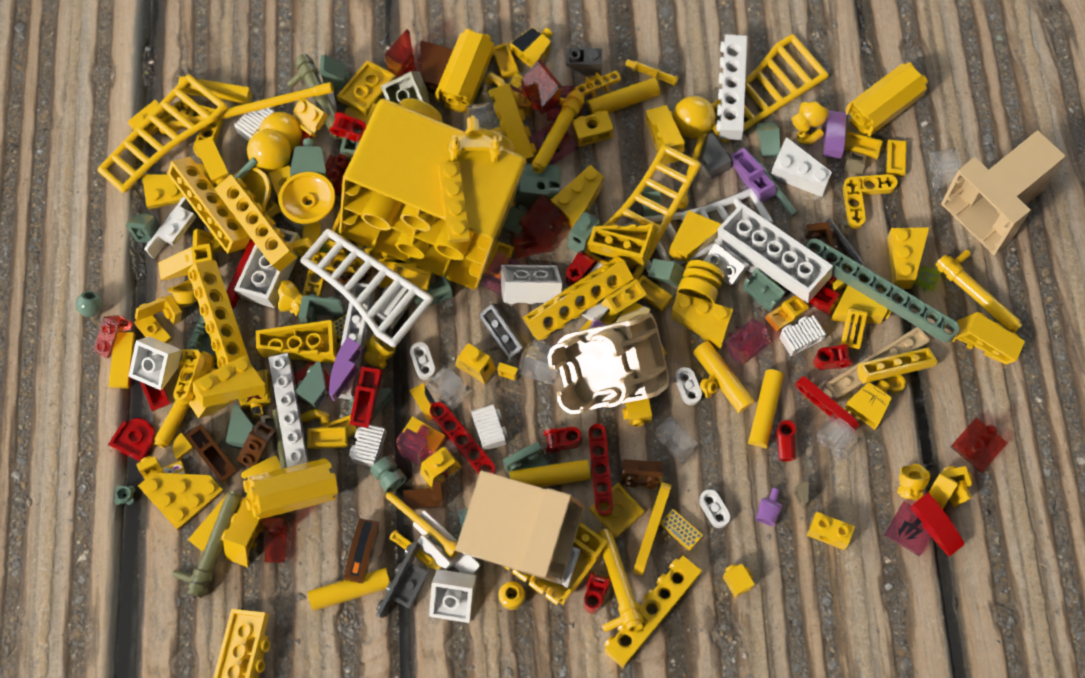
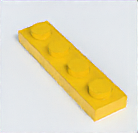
M459 162L439 163L438 169L448 243L469 241L470 236Z

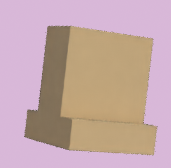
M1037 130L989 170L976 157H973L957 171L941 205L995 256L1011 242L1031 211L1026 205L1045 190L1066 156Z
M480 471L455 551L561 584L585 506L569 494L548 488L542 489Z

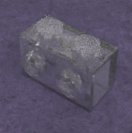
M672 416L656 428L657 440L662 445L665 444L672 456L679 459L682 463L697 451L698 443Z

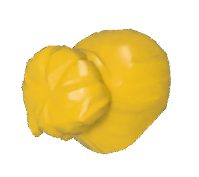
M803 102L799 107V113L792 116L791 120L799 131L808 132L810 127L822 125L828 119L829 111L817 102Z
M282 280L280 281L281 286L278 289L280 297L278 308L281 312L290 311L291 314L295 313V316H298L302 296L306 295L301 294L293 282Z
M373 334L369 339L367 352L363 358L366 363L374 368L384 369L387 364L386 360L394 355L396 346L391 347Z
M920 464L902 466L899 474L900 486L897 493L906 499L919 500L923 496V490L929 483L930 472Z

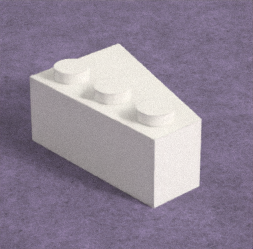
M786 137L774 163L771 177L822 197L832 172Z

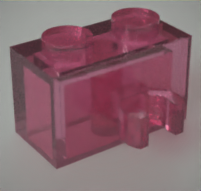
M753 318L742 328L736 326V332L734 334L729 332V338L725 341L730 357L742 365L747 363L771 342L766 326Z
M422 424L417 433L407 428L405 432L399 434L396 440L400 455L421 467V463L425 461L431 451L426 439L430 433L429 428Z

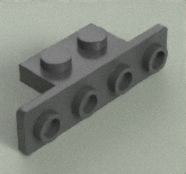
M413 542L412 545L409 544L404 553L406 557L403 563L400 562L398 564L394 580L390 581L387 585V594L384 600L381 599L378 603L376 616L384 618L392 601L409 609L412 608L429 574L428 571L412 564L421 546L420 544Z

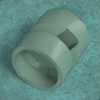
M391 456L381 458L370 469L376 480H381L379 484L386 493L395 491L407 479L401 469H396L397 464Z

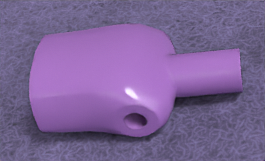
M772 488L769 499H761L755 518L758 522L769 526L776 525L782 510V504L777 502L780 493L779 489Z

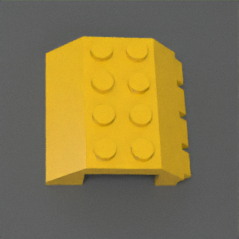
M580 522L573 547L581 549L568 589L562 584L517 570H513L512 573L524 582L529 580L530 583L528 585L540 594L546 592L545 597L555 605L559 602L563 605L574 594L596 564L608 541Z

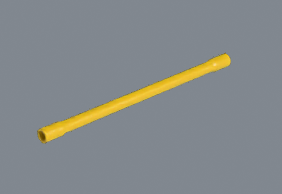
M331 82L312 88L227 108L215 121L314 96L334 93L333 85ZM201 115L187 118L194 125L204 120ZM179 121L165 123L174 132L187 128ZM159 128L162 135L166 134Z

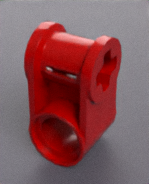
M336 112L333 126H330L329 131L333 135L344 137L354 142H360L366 129L364 121L341 112ZM354 129H360L362 132L356 133Z
M579 251L566 270V284L570 287L590 274L597 260L583 251Z
M842 344L820 348L813 359L814 366L819 370L842 369L852 366L853 361L850 360L848 352L850 349L849 345ZM820 356L826 357L828 361H822Z
M573 426L559 429L553 428L543 432L547 442L545 449L548 453L575 449L582 443L580 430ZM572 434L578 436L575 441H570L567 438Z
M591 571L583 605L588 613L594 614L600 611L610 583L609 576L605 578L595 575ZM594 598L598 601V604L590 606L587 601Z

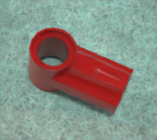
M783 420L776 429L778 461L782 462L796 460V426L790 420ZM781 428H788L790 430V434L786 435L782 433Z

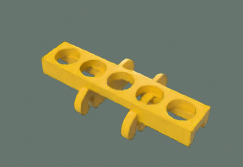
M617 70L604 76L599 75L597 72L594 77H585V83L575 87V90L585 89L582 92L584 96L592 94V97H595L594 90L603 87L608 92L609 85L621 81V77ZM596 81L599 82V86L595 85Z

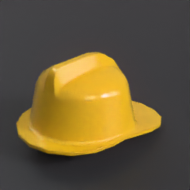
M190 280L167 289L168 292L173 294L179 308L191 306L198 301L194 296V288Z

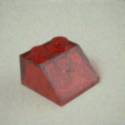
M408 29L403 32L385 53L388 71L397 75V78L416 71L411 36Z
M539 59L521 79L520 90L525 97L528 96L531 100L533 108L544 114L560 103L562 86L541 59Z

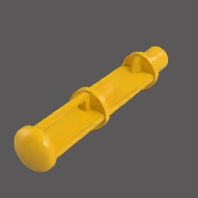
M627 59L625 66L632 68L633 71L636 70L672 84V86H675L678 82V76H672L660 71V69H654L641 64L637 60Z
M397 530L393 531L389 537L390 541L393 540L405 550L409 544L412 545V542L399 534ZM419 548L415 556L418 560L427 565L428 569L442 570V567L436 563L435 558L430 557Z

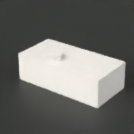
M280 229L285 235L283 238L285 242L289 241L292 243L301 239L298 233ZM255 244L234 290L243 300L275 308L280 298L278 294V289L281 286L280 281L288 280L297 258L279 272L269 263Z

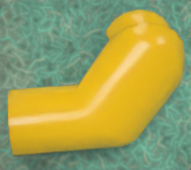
M489 73L484 78L485 83L488 85L494 83L499 87L506 84L502 77L494 73Z
M817 129L810 135L805 131H799L797 133V141L801 144L813 145L824 136V132L821 129Z
M313 409L301 413L303 422L317 419L320 420L321 425L330 423V415L322 410Z

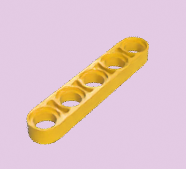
M664 482L661 484L632 574L643 576L672 485Z

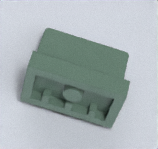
M313 294L302 296L298 316L301 324L317 322V315L344 316L345 311L341 300L336 297L320 298Z
M539 442L503 459L504 468L508 475L509 471L548 465L542 454Z

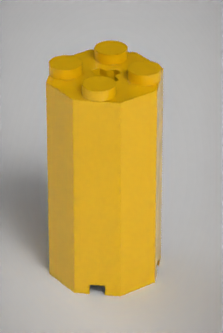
M465 29L463 33H460L435 93L436 100L439 103L442 100L445 103L444 107L460 113L464 112L465 109L467 111L471 110L495 51L494 43L491 41L492 38L488 34L476 33L470 29Z
M912 63L900 64L848 103L846 114H850L852 117L849 120L851 125L860 134L868 133L867 136L873 135L924 96L927 89V78L920 74Z
M324 458L248 477V480L243 481L245 492H248V499L246 500L248 511H252L253 516L259 520L335 500L338 489L335 473H330L329 468H332L331 463Z

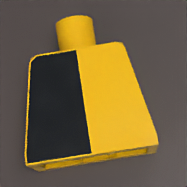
M530 28L510 43L511 52L534 71H537L551 52V41L549 39L553 36V33L548 28H545L541 33L535 28Z

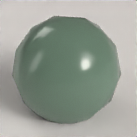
M85 291L77 297L75 305L76 310L81 315L94 317L101 312L103 303L101 297L96 292Z

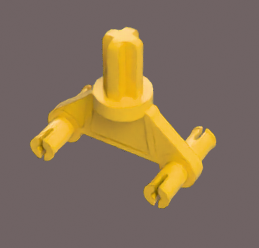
M472 115L470 118H467L465 134L462 137L457 135V138L456 135L452 136V143L449 145L450 161L454 162L455 158V162H458V156L461 151H490L491 162L494 163L495 161L497 163L503 149L501 145L502 137L499 135L498 139L497 135L493 139L483 134V130L479 128L478 118Z

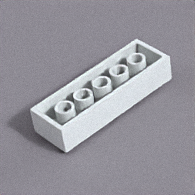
M742 203L718 228V241L724 243L731 250L807 303L832 277L833 266Z

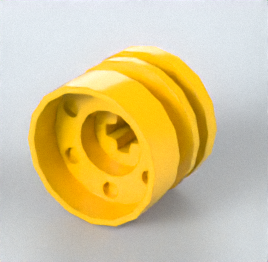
M691 260L686 265V270L683 273L684 278L681 279L676 293L679 292L715 303L718 295L717 290L720 289L725 275L720 268L711 263Z

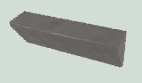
M491 303L479 314L509 360L528 349L527 344L499 304Z

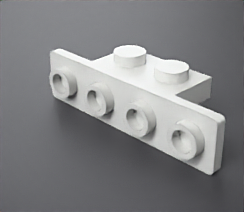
M185 197L181 198L165 222L159 227L156 234L147 243L145 251L150 257L155 259L166 243L175 246L195 220V214L190 212L193 207Z
M425 510L420 514L425 521L445 538L457 541L428 511ZM413 523V526L422 534L418 539L422 549L426 553L431 554L440 567L447 569L454 566L460 573L473 575L481 566L474 557L460 552L451 559L445 554L444 547L418 524Z

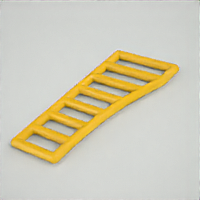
M790 34L777 42L756 69L745 78V91L760 107L762 112L754 116L744 104V116L748 121L743 123V132L829 77L828 72L794 34ZM792 42L820 75L811 79L784 46ZM778 52L804 81L805 84L797 89L772 60ZM767 65L791 92L784 98L762 74ZM757 78L777 102L768 107L750 83ZM720 99L711 103L714 110L718 108V104H721ZM714 123L712 131L719 138L720 132L716 131L717 124ZM720 139V140H721V142L726 143V142L730 141L731 139Z
M186 75L98 167V172L118 190L126 193L166 153L188 137L213 123L227 109V104L192 75ZM189 83L218 106L212 114L208 113L182 91ZM178 96L201 115L204 120L194 125L170 103ZM165 109L188 129L178 135L157 116ZM152 122L172 139L165 146L145 131ZM139 135L157 150L152 157L146 156L132 143ZM126 149L144 163L137 171L120 157ZM113 162H116L131 176L124 184L107 170Z
M667 145L661 146L653 163L632 195L602 225H617L615 223L623 215L642 225L654 223L629 210L635 201L665 215L660 225L654 223L656 233L644 266L637 264L638 266L632 275L634 279L630 282L635 279L638 280L701 167L699 161ZM665 154L692 166L688 175L686 176L662 164L661 162ZM656 170H659L683 182L680 190L676 192L651 178ZM646 186H649L674 200L668 209L644 197L641 193ZM589 246L584 252L596 259L597 263L600 262L604 265L608 262L590 253Z

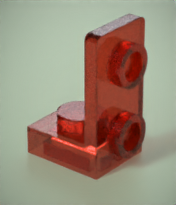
M119 315L104 316L93 351L104 358H110L118 332L130 330L132 322Z
M263 518V527L266 529L264 561L266 563H284L288 524L284 518Z

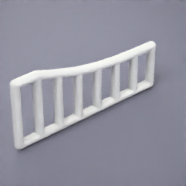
M751 188L718 202L689 210L708 219L710 218L707 213L717 210L724 222L729 217L724 207L734 203L735 207L738 208L742 203L741 200L750 196L761 216L771 224L773 223L764 204L760 202ZM688 210L675 213L672 220L681 219L683 222ZM665 215L645 216L646 219L654 223L662 222ZM632 221L630 223L625 224L624 226H630L631 224H636V226H640L642 224L636 221ZM669 223L666 231L673 242L677 233L672 224ZM718 238L689 261L709 253L714 244L720 242ZM659 241L656 247L662 260L671 261ZM650 260L645 267L647 272H649L651 266ZM673 260V261H672V262H675V263H677V264H679V265H682V264H684V263H687V262H684V261H676V260Z
M326 229L300 260L303 265L317 273L340 291L358 310L374 334L391 347L397 346L434 300L432 295L331 229ZM328 238L337 242L318 265L310 260ZM343 247L351 251L332 275L324 270ZM357 256L365 261L364 264L344 286L338 281L339 277ZM371 266L378 269L379 273L356 298L351 292L353 287ZM386 275L389 276L394 282L368 312L362 305L363 302ZM400 285L407 288L409 291L381 325L378 326L373 319ZM415 295L424 299L393 338L385 333L387 328Z

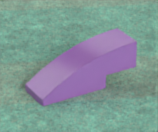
M828 110L829 116L826 120L823 156L841 159L845 142L846 113Z
M745 148L731 155V163L747 188L753 190L760 202H764L776 195L775 184L765 175L764 168Z
M349 337L342 344L331 372L329 395L335 402L357 373L358 369L354 363L363 352L361 345Z

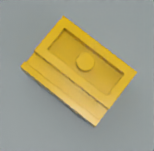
M307 99L299 100L293 110V116L299 121V127L313 137L316 136V131L320 130L328 116L327 113Z
M156 100L151 102L127 121L129 126L134 130L159 103ZM165 109L157 116L164 123L173 120L172 116ZM152 122L145 131L153 136L159 131V128Z

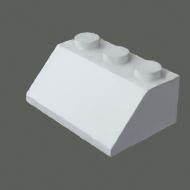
M501 265V292L504 303H545L562 291V280L557 265Z

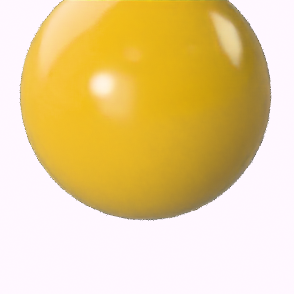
M701 96L685 97L677 103L673 110L676 126L680 134L687 138L697 139L702 134H708L716 120L712 104Z
M274 112L262 121L259 131L262 129H272L281 133L289 141L292 152H294L295 147L301 144L302 129L299 127V121L293 115L287 112Z
M262 129L256 132L248 142V158L250 160L253 157L258 162L254 167L263 172L269 173L283 168L291 158L292 151L289 141L275 130Z

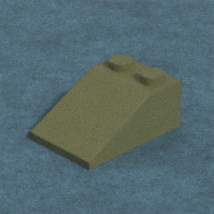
M420 71L409 72L381 86L385 98L397 104L403 99L411 98L430 105L427 88Z

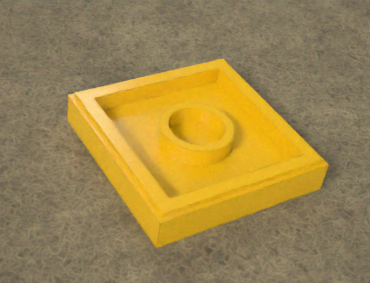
M619 483L612 488L614 509L610 516H599L596 512L595 503L589 508V511L601 524L613 533L615 539L645 513V510ZM606 502L599 505V509L604 512L610 508V505Z

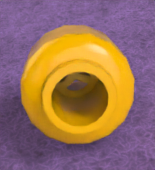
M514 581L506 582L499 589V600L504 608L516 610L525 602L524 588L519 583Z

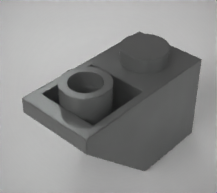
M566 48V66L583 75H595L597 72L599 75H602V48Z
M713 132L709 134L702 160L703 168L712 179L730 170L732 162L729 152H725L721 140L718 137L716 138Z

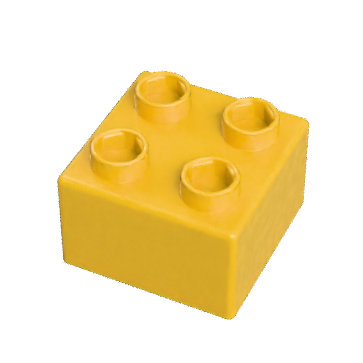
M384 98L380 99L343 176L339 234L406 263L417 264L418 268L431 271L440 277L446 276L450 281L476 290L507 219L526 165V158L515 153L516 149L511 140L489 129H482L483 134L491 139L495 135H497V139L498 135L502 137L501 145L503 149L497 163L495 161L494 163L491 162L490 151H461L458 156V162L460 164L470 239L465 242L448 243L438 164L451 162L449 145L452 143V136L456 135L457 138V135L462 137L465 131L443 123L441 114L434 107L423 101L406 98L397 104Z

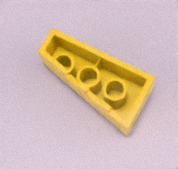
M509 83L488 90L494 102L493 107L500 120L499 123L503 135L512 141L516 149L515 153L526 158V163L533 161L537 150L535 144L530 143L529 137L532 135L529 127L524 125L523 120L526 117L523 109L519 110L517 104L520 102L518 93L513 92Z
M332 320L256 330V348L262 357L267 358L288 353L291 360L334 363L338 354L337 329Z

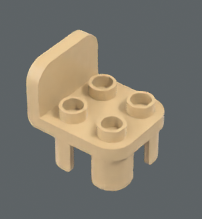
M651 313L637 315L627 321L571 332L562 337L548 354L550 369L560 368L564 388L557 391L559 405L564 411L571 414L652 398L667 389L669 385V374L658 327Z

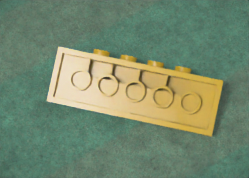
M231 609L214 678H259L260 673L265 669L264 654L270 648L269 637L265 635L269 614Z

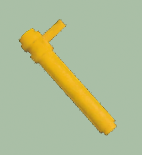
M573 90L567 95L566 99L552 95L547 97V102L562 105L561 112L532 162V170L541 174L547 168L573 118L578 115L580 108L584 104L585 96L582 92Z
M964 250L956 259L946 254L943 255L935 265L940 273L947 275L946 278L949 281H954L1010 332L1013 331L1015 333L1023 325L1018 317L964 271L961 263L971 255L969 250Z
M202 351V354L205 356V363L200 378L216 370L214 368L216 357L205 351ZM190 373L187 380L192 378L193 373ZM175 400L154 439L156 446L163 449L169 446L190 408L188 403L181 404Z
M602 529L598 532V535L608 541L602 554L618 600V610L620 613L619 617L603 624V630L608 632L623 624L628 632H637L643 628L642 623L644 622L642 615L639 613V605L634 600L613 533L609 529Z

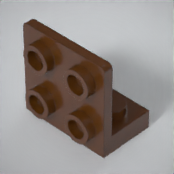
M623 459L621 484H625L626 487L635 488L637 485L645 486L647 489L661 487L663 462Z

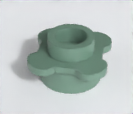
M118 486L115 489L116 498L114 502L117 505L122 503L131 505L134 503L133 493L135 488L133 486Z

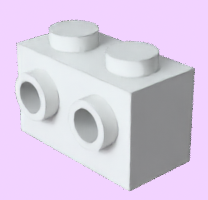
M722 242L715 243L703 260L720 268L725 275L723 281L727 284L737 283L751 265Z

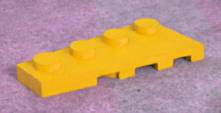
M142 175L148 210L177 204L184 197L168 175ZM205 175L210 181V183L213 185L209 175Z

